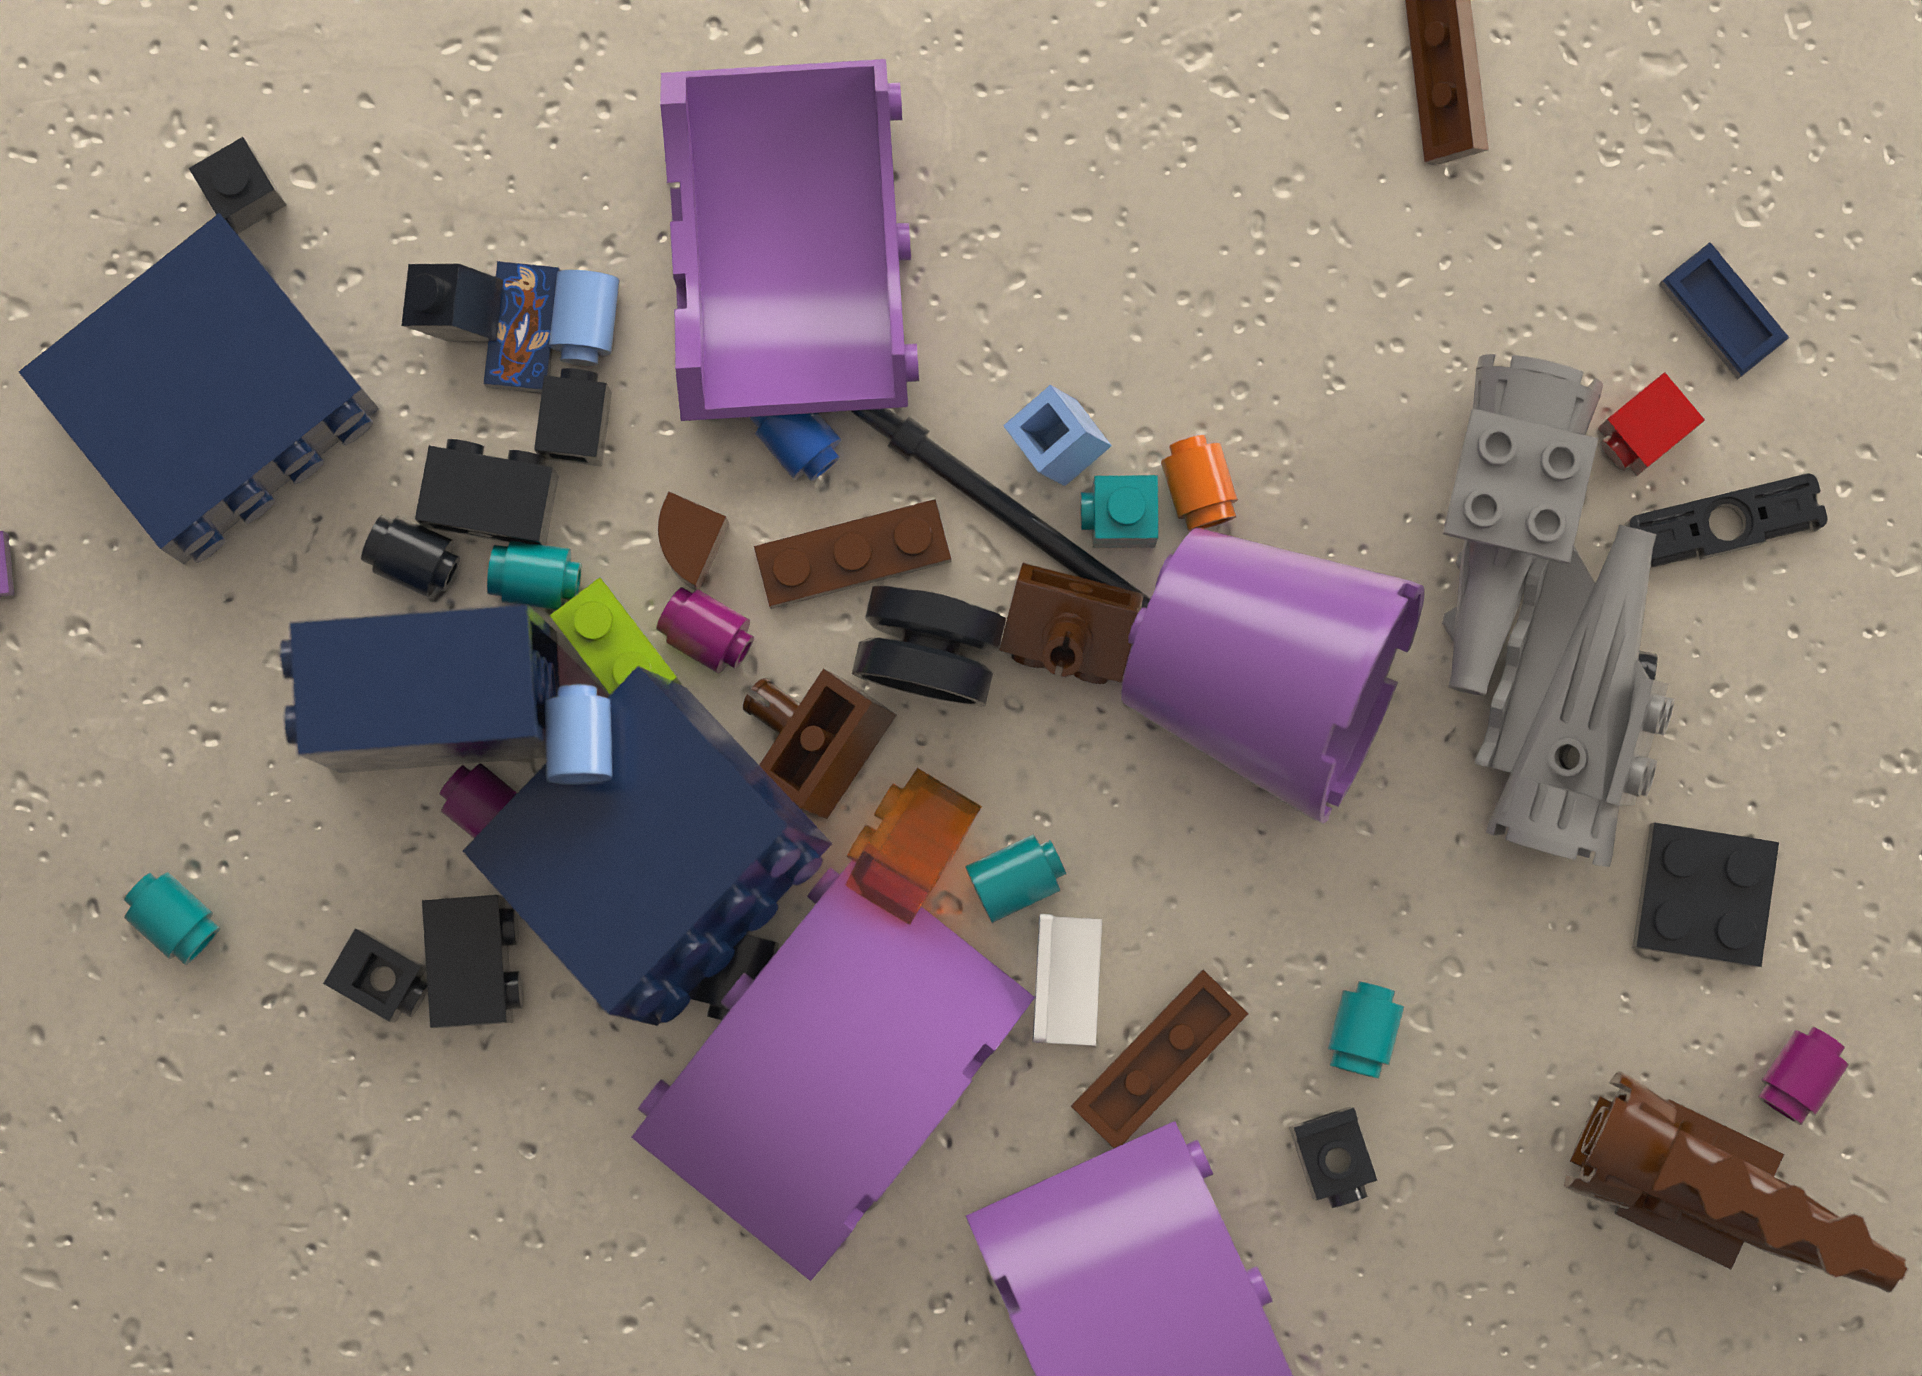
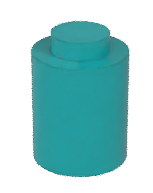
M1034 834L965 866L991 923L1059 892L1060 887L1056 879L1066 875L1064 866L1051 840L1039 844Z

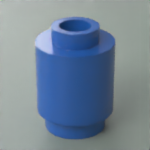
M819 413L750 417V420L758 428L755 433L757 438L793 480L806 475L810 481H814L830 469L840 458L834 449L841 442V438Z

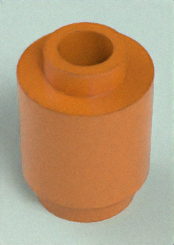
M1198 435L1169 445L1171 456L1161 460V465L1178 519H1185L1188 532L1195 528L1207 529L1236 518L1233 503L1237 502L1238 499L1221 443L1207 444L1205 435Z

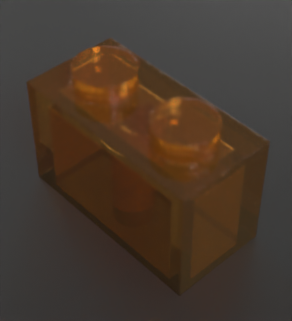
M916 768L903 789L894 783L888 789L874 813L875 817L882 820L877 830L866 824L847 854V858L856 862V865L845 885L885 911L911 925L962 844L982 806L921 769Z

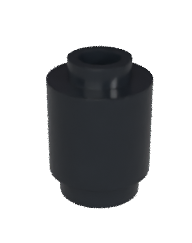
M381 515L376 520L366 539L361 554V561L372 565L373 573L421 595L430 597L436 587L443 591L448 588L458 568L460 557L452 553L454 540L401 516H397L392 520Z

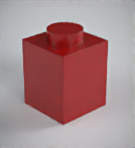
M1664 372L1607 418L1597 429L1605 437L1600 441V444L1611 461L1621 470L1630 467L1638 476L1695 430L1705 419L1666 372Z

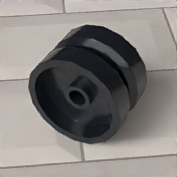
M873 586L865 619L873 628L898 637L900 641L885 638H868L859 641L852 675L910 694L956 704L985 707L993 673L984 664L958 655V652L974 655H990L998 652L1006 618L996 612L947 595L898 587Z

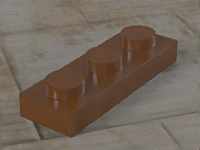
M1405 0L1424 162L1442 164L1488 151L1471 0Z
M936 499L754 546L770 609L951 562Z
M1201 970L1075 1100L1071 1107L1112 1148L1123 1145L1249 1013L1207 972Z

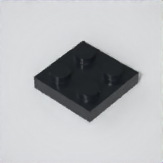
M1656 822L1651 823L1632 948L1756 968L1762 967L1779 842Z

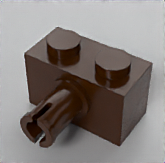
M1022 562L999 651L1011 654V658L1019 664L1033 668H1046L1054 675L1057 666L1063 667L1061 677L1074 675L1080 680L1094 684H1105L1108 680L1121 683L1132 645L1128 642L1129 634L1141 610L1144 594Z
M824 668L801 703L775 686L768 678H762L752 686L751 690L769 701L770 706L761 700L757 701L747 694L743 702V710L777 732L779 736L759 766L798 807L828 819L897 714L851 682Z

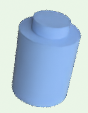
M561 270L557 272L549 347L561 352L560 361L573 365L596 366L598 365V356L611 355L619 278L605 273L586 270Z
M568 685L559 687L558 697L545 701L547 781L559 784H591L611 780L610 699L597 696V688L595 686Z

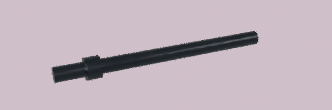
M888 408L851 411L855 416L889 439L888 447L907 461L912 457L918 460L1078 577L1144 594L927 436L930 431L910 416L903 420ZM1144 594L1141 609L1143 607L1147 608L1151 598Z

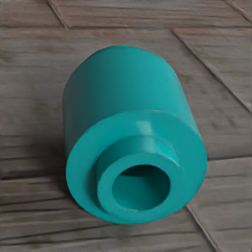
M510 541L508 547L494 545L489 561L487 594L501 596L502 603L514 605L528 604L530 607L557 610L565 604L566 599H572L579 593L582 564L571 561V549L517 541Z
M169 872L162 874L158 878L148 873L136 883L124 899L130 906L124 919L168 959L176 956L184 965L193 961L210 944L220 930V927L210 919L213 912Z
M1358 981L1356 992L1343 990L1328 1049L1333 1050L1330 1066L1379 1079L1383 1064H1390L1404 1006L1393 1003L1394 990Z

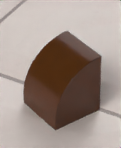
M668 491L658 520L660 546L667 562L678 578L693 590H701L730 524L726 516Z

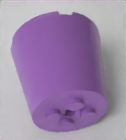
M1195 528L1184 538L1174 555L1170 554L1166 558L1147 608L1143 607L1139 611L1132 625L1128 642L1133 645L1122 683V702L1309 818L1325 823L1328 821L1332 808L1325 806L1326 802L1339 807L1360 770L1386 714L1398 684L1397 681L1387 678L1397 649L1405 652L1411 649L1423 608L1424 586L1410 580Z

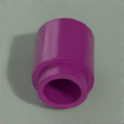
M680 587L668 601L656 627L657 631L667 636V644L718 674L727 665L734 669L738 668L747 656L754 641V636L747 633L750 619L699 589L692 593Z
M482 763L476 765L471 771L462 765L448 779L439 795L446 799L441 812L472 838H475L518 792Z
M1812 1027L1807 1035L1794 1030L1762 1078V1082L1766 1085L1758 1098L1789 1120L1802 1125L1809 1113L1816 1116L1848 1068L1849 1064L1840 1057L1845 1047L1816 1027Z

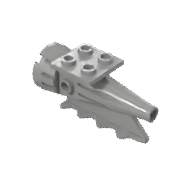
M1485 354L1478 359L1473 408L1468 421L1442 533L1465 539L1463 551L1458 554L1456 565L1460 569L1457 606L1445 613L1442 625L1454 642L1452 673L1448 687L1473 695L1486 696L1489 681L1523 597L1527 575L1534 564L1535 556L1565 564L1570 563L1598 438L1587 436L1586 433L1601 397L1602 381L1595 378L1587 387L1581 384L1583 371L1559 363L1526 356L1512 355L1510 367L1493 366L1496 354Z
M1619 525L1616 538L1596 583L1575 546L1573 547L1569 564L1535 557L1534 564L1531 566L1525 582L1523 604L1519 618L1509 639L1503 675L1491 703L1485 739L1475 760V764L1511 773L1489 820L1487 833L1491 835H1504L1506 827H1509L1505 840L1576 860L1577 855L1590 858L1591 851H1595L1592 864L1610 867L1613 857L1619 806L1635 805L1636 798L1640 795L1647 797L1657 767V760L1648 758L1654 734L1665 735L1674 707V699L1665 696L1669 684L1650 679L1638 659L1652 551L1656 534ZM1575 746L1580 753V761L1575 768H1572L1568 763L1567 756L1570 749Z

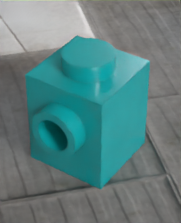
M1158 475L1094 476L1092 492H1081V530H1092L1093 548H1155L1158 541Z

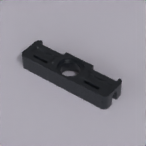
M1809 473L1638 514L1628 520L1625 526L1656 534L1651 558V567H1656L1696 557V551H1698L1701 560L1759 546L1766 542L1767 539L1810 529V523H1812L1815 532L1827 524L1828 517L1825 506H1819L1817 494L1821 491L1816 476ZM1727 506L1739 513L1743 528L1741 534L1736 539L1725 541L1717 538L1712 533L1709 527V518L1715 508Z

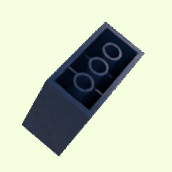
M220 213L18 371L157 546L182 564H186L192 558L196 563H199L213 555L226 541L222 535L241 519L245 524H248L263 515L275 503V499L271 496L290 480L294 484H299L312 476L324 464L321 455L339 441L343 445H348L361 437L373 425L370 416L379 410L365 390Z
M528 604L289 623L290 639L281 641L280 661L284 679H293L294 705L285 706L284 726L288 745L297 744V755L339 773L546 758L545 701L558 697V688L561 687L557 631Z
M637 666L608 697L610 699L612 779L591 784L552 783L547 781L545 763L462 852L607 1014L658 1026L660 1023H667L673 1020L687 1007L690 1002L688 994L704 977H712L728 965L734 956L732 948L749 931L753 932L760 929L773 918L779 908L776 902L793 885H800L806 882L818 871L823 862L821 855L833 843L686 687Z

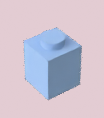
M1049 385L1003 425L1040 474L1064 486L1112 446L1075 398L1052 385Z

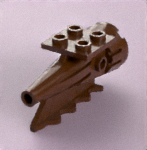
M1617 1072L1609 1082L1620 1088L1612 1102L1601 1096L1596 1102L1580 1134L1570 1162L1581 1167L1578 1178L1566 1175L1564 1181L1565 1188L1577 1194L1616 1205L1617 1208L1614 1214L1731 1270L1745 1242L1769 1254L1823 1270L1830 1276L1836 1278L1842 1276L1877 1287L1887 1293L1892 1292L1899 1280L1904 1279L1908 1270L1905 1266L1906 1259L1872 1239L1863 1217L1854 1213L1840 1217L1808 1196L1804 1189L1774 1177L1783 1159V1153L1670 1099H1663L1634 1078L1622 1072Z

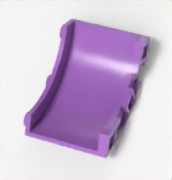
M886 59L661 73L660 106L667 183L680 182V187L670 188L672 209L670 233L673 278L677 294V309H674L675 370L681 421L908 407L907 382L919 381L917 343L904 344L899 261L911 260L909 223H896L890 121L902 120L900 82L888 83Z
M858 855L852 859L841 874L831 867L825 872L807 895V898L814 902L815 906L754 980L744 973L721 1001L730 1010L673 1084L670 1086L661 1079L637 1109L647 1117L631 1137L810 1281L856 1227L855 1225L874 1201L877 1202L972 1082L971 1078L986 1059L995 1052L1035 998Z
M1175 1121L966 1215L1036 1376H1293L1262 1307L1273 1302L1266 1283L1257 1266L1247 1271L1245 1270L1203 1180L1213 1175L1198 1140L1186 1144Z

